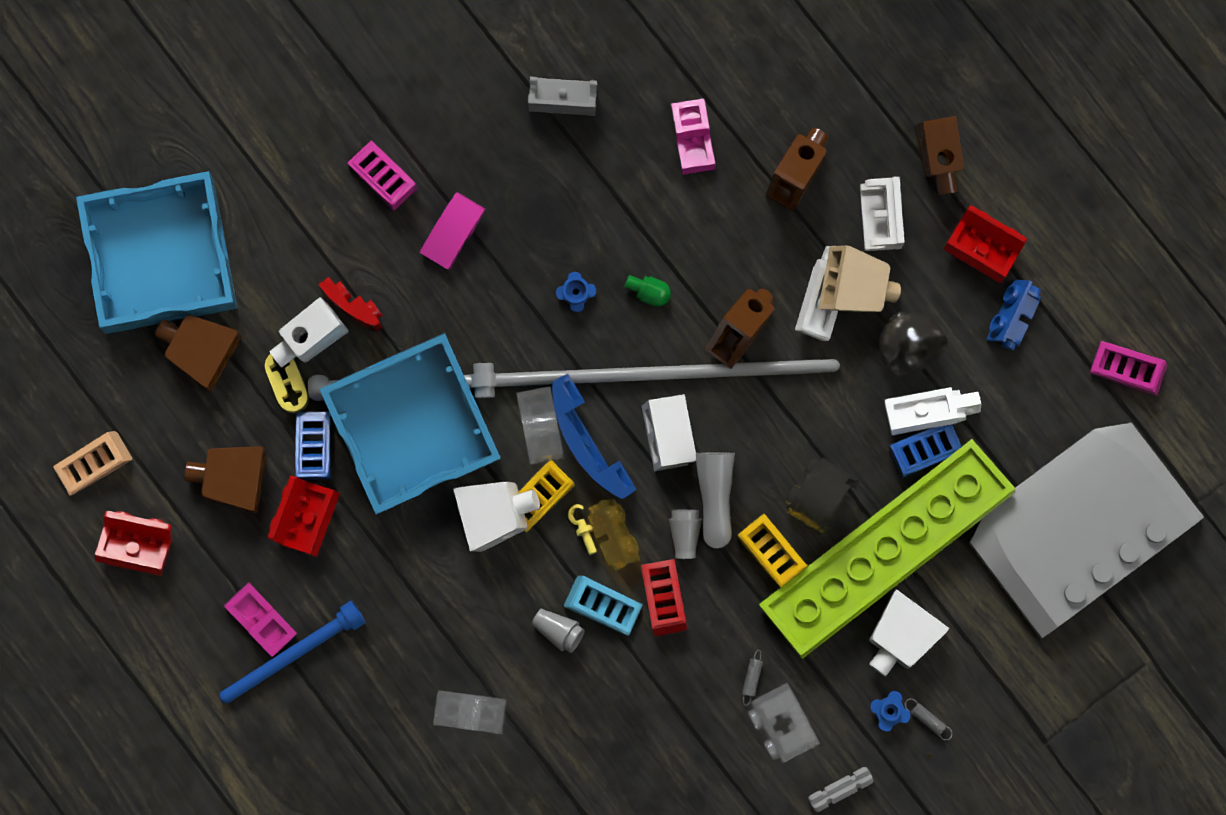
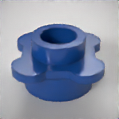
M578 272L570 273L564 285L556 289L557 298L565 300L574 312L582 311L584 303L588 298H592L596 294L595 286L588 284L581 278V274ZM574 289L579 290L578 295L573 294Z
M890 692L887 698L883 700L876 699L871 703L870 709L873 713H876L879 720V728L883 731H890L893 725L900 722L907 723L910 719V712L904 708L901 702L902 695L899 692ZM888 708L893 709L892 715L887 713Z

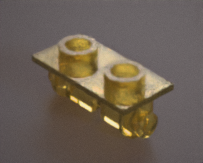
M615 499L602 500L599 502L600 504L588 508L590 515L587 518L596 538L606 534L610 538V540L599 544L607 565H612L613 570L617 571L626 567V564L641 561L638 556V543L633 535L629 534L624 523L626 521L624 510L615 502Z

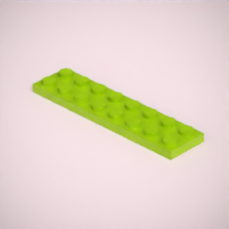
M971 439L792 578L783 587L765 599L759 606L803 659L1015 494V488Z

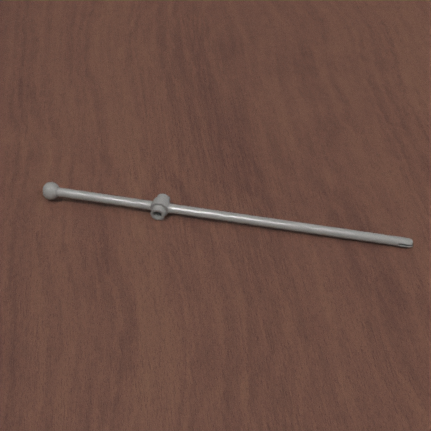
M828 359L736 363L732 369L725 364L494 373L493 363L473 364L474 374L464 375L469 388H474L475 398L495 397V387L550 385L554 380L566 374H569L573 383L823 373L837 371L840 364L837 360ZM320 374L313 375L308 379L309 397L315 401L324 400L320 388L337 380H329L328 377Z

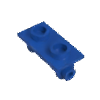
M1014 280L1006 289L1003 296V305L990 323V333L986 339L987 341L1002 342L1001 346L1011 351H1014L1015 346H1020L1028 324L1022 322L1019 318L1022 315L1027 319H1032L1041 300V296H1039L1041 290L1031 285L1032 281Z

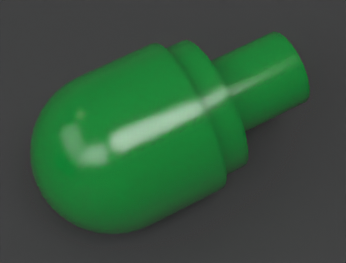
M629 275L624 285L625 288L637 292L636 297L640 301L655 307L665 305L671 297V290L668 284L652 276H644L643 280Z

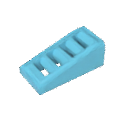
M577 576L564 604V607L627 636L630 635L643 606L585 576ZM585 588L590 589L584 604L581 605L579 601ZM599 593L603 597L595 612L591 608ZM610 600H615L616 602L609 617L604 616ZM624 604L628 606V609L620 624L616 620Z

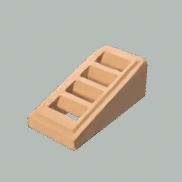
M111 431L62 460L53 468L69 495H73L130 462L132 457L116 431ZM105 445H107V446L109 447L111 453L113 454V456H114V458H115L114 460L112 459V457H111L110 453L108 452V450H107V448H106ZM96 450L105 464L103 467L100 466L93 454ZM82 458H85L93 472L89 475L81 461ZM72 464L82 479L79 482L76 481L69 469V466Z

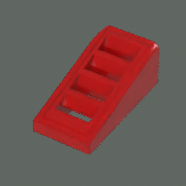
M671 559L641 565L654 636L686 631L687 624L675 560ZM670 573L671 578L651 582V576ZM673 587L671 592L653 595V590ZM675 601L676 603L673 606L657 609L655 604ZM678 614V617L658 620V618Z

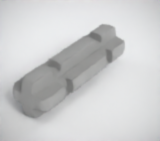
M862 767L853 772V776L847 775L825 787L823 792L819 790L810 795L808 798L814 811L820 812L829 807V803L835 804L857 792L859 787L863 789L872 784L874 781L870 771L866 767Z

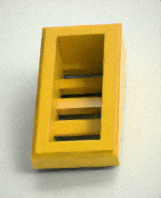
M551 459L519 491L520 494L535 490L539 503L542 505L539 510L530 512L533 516L529 520L526 518L527 529L524 530L526 533L575 486L574 482ZM548 474L561 485L558 490L545 479ZM539 483L552 495L549 500L535 488Z
M765 514L761 515L737 535V538L780 588L807 567L805 562ZM764 528L768 533L754 544L751 538ZM773 538L777 543L762 554L759 549ZM782 548L786 554L771 565L768 559ZM791 558L795 564L780 575L776 570Z

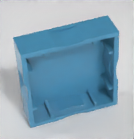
M209 171L162 180L142 188H120L76 197L84 243L91 259V283L99 328L105 334L160 324L163 319L170 322L181 320L187 314L197 317L238 309L215 182Z
M445 333L320 388V392L338 432L343 437L355 463L357 474L375 514L414 498L426 489L441 482L458 478L501 459Z

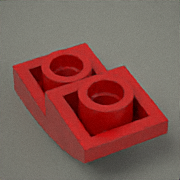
M330 277L318 284L325 296L346 316L374 331L382 328L378 319L383 315L372 300L365 303L361 296H358L348 303L347 300L352 297L341 281L334 284Z

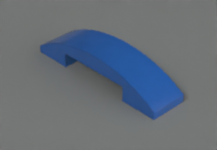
M569 374L552 382V394L559 427L566 443L580 465L598 484L621 499L637 490L620 461L608 467L583 425L575 408L585 403Z

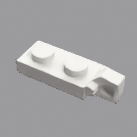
M830 246L825 247L822 258L817 259L815 267H813L795 328L796 331L821 341H829L838 311L818 309Z
M950 387L885 400V408L891 434L896 435L964 421L967 415L981 412V401L979 392L961 395L960 390L952 391Z

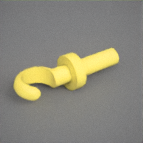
M580 504L573 505L568 511V518L571 523L578 525L579 529L576 530L577 536H582L589 555L597 552L590 535L593 528L591 525H586L585 519L575 520L573 516L575 509H584V507Z

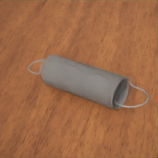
M755 655L754 659H750L741 693L750 696V701L751 696H755L763 664L760 660H755Z
M919 703L911 711L913 716L938 736L943 732V729L945 730L948 727Z

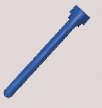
M352 600L341 606V611L336 614L337 618L224 689L219 695L220 700L223 703L233 701L343 629L346 631L351 628L356 630L364 625L366 621Z

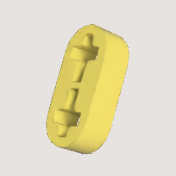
M270 354L265 361V370L278 403L288 413L295 414L296 412L303 411L308 405L309 395L294 359L289 362L290 365L285 368L288 379L283 380L278 371L272 372L276 362ZM289 384L292 385L296 393L302 392V396L298 398L299 404L293 406L291 402H284V399L288 397L285 386Z

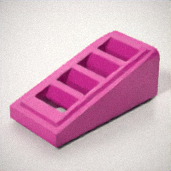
M372 140L347 163L393 211L418 189L417 184ZM373 152L377 157L364 169L359 166ZM383 162L386 166L372 178L369 173ZM391 171L394 175L384 185L380 186L378 182ZM400 180L403 184L389 195L386 191Z
M1101 341L1090 373L1157 396L1167 369V363L1165 360ZM1109 352H1111L1115 356L1108 371L1104 369ZM1122 357H1125L1128 360L1121 375L1117 371ZM1135 362H1139L1141 365L1136 379L1131 378ZM1150 366L1154 368L1150 382H1143Z

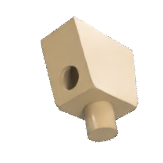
M830 246L818 309L881 312L885 301L895 303L899 299L901 287L898 283L888 281L890 274L889 264L851 246Z

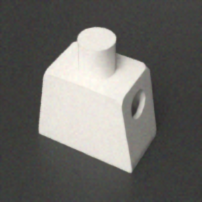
M320 297L279 330L284 341L269 352L281 367L296 356L305 363L346 335L349 330L330 305ZM308 333L307 340L304 343H299L300 337Z
M513 482L482 484L454 489L470 551H485L526 530L525 513L540 508L535 490L519 494L517 485Z
M896 590L891 595L869 639L872 644L880 649L869 665L885 677L896 662L908 669L949 628Z

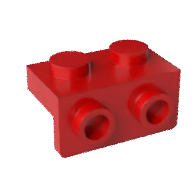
M970 205L943 250L1001 284L1027 242V238L1019 234L1015 229L992 218L986 212Z
M290 476L287 485L282 491V500L276 516L271 521L268 539L284 547L317 557L340 493L306 482L296 476Z
M105 511L103 517L104 528L95 552V562L162 576L172 544V526L156 518L144 519L134 517L123 511Z

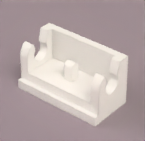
M899 177L865 180L864 184H860L865 251L902 249L904 231Z
M685 395L648 400L643 404L642 411L654 472L687 466L688 463L696 462V451Z

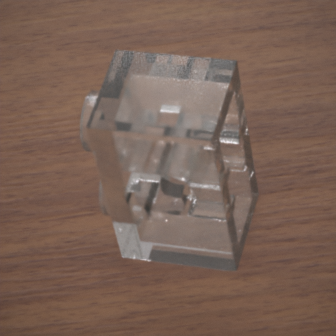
M550 387L517 393L530 464L564 458Z
M788 683L750 702L752 710L748 711L749 717L757 730L760 728L764 729L769 739L764 744L773 761L779 758L783 764L820 744ZM778 715L782 720L787 718L790 720L791 724L786 727L788 731L786 735L781 730L775 732L773 729V725L777 723L775 717Z
M438 690L433 725L503 735L507 700Z

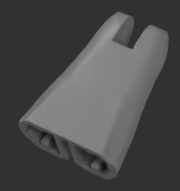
M696 453V466L703 502V535L705 542L712 548L724 547L731 540L732 529L729 500L735 453Z

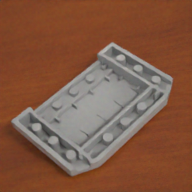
M1127 423L1092 430L1015 488V494L980 520L969 545L1036 634L1042 639L1204 517L1134 425Z

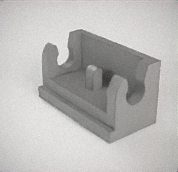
M530 76V94L528 96L530 112L595 116L597 81L546 79Z

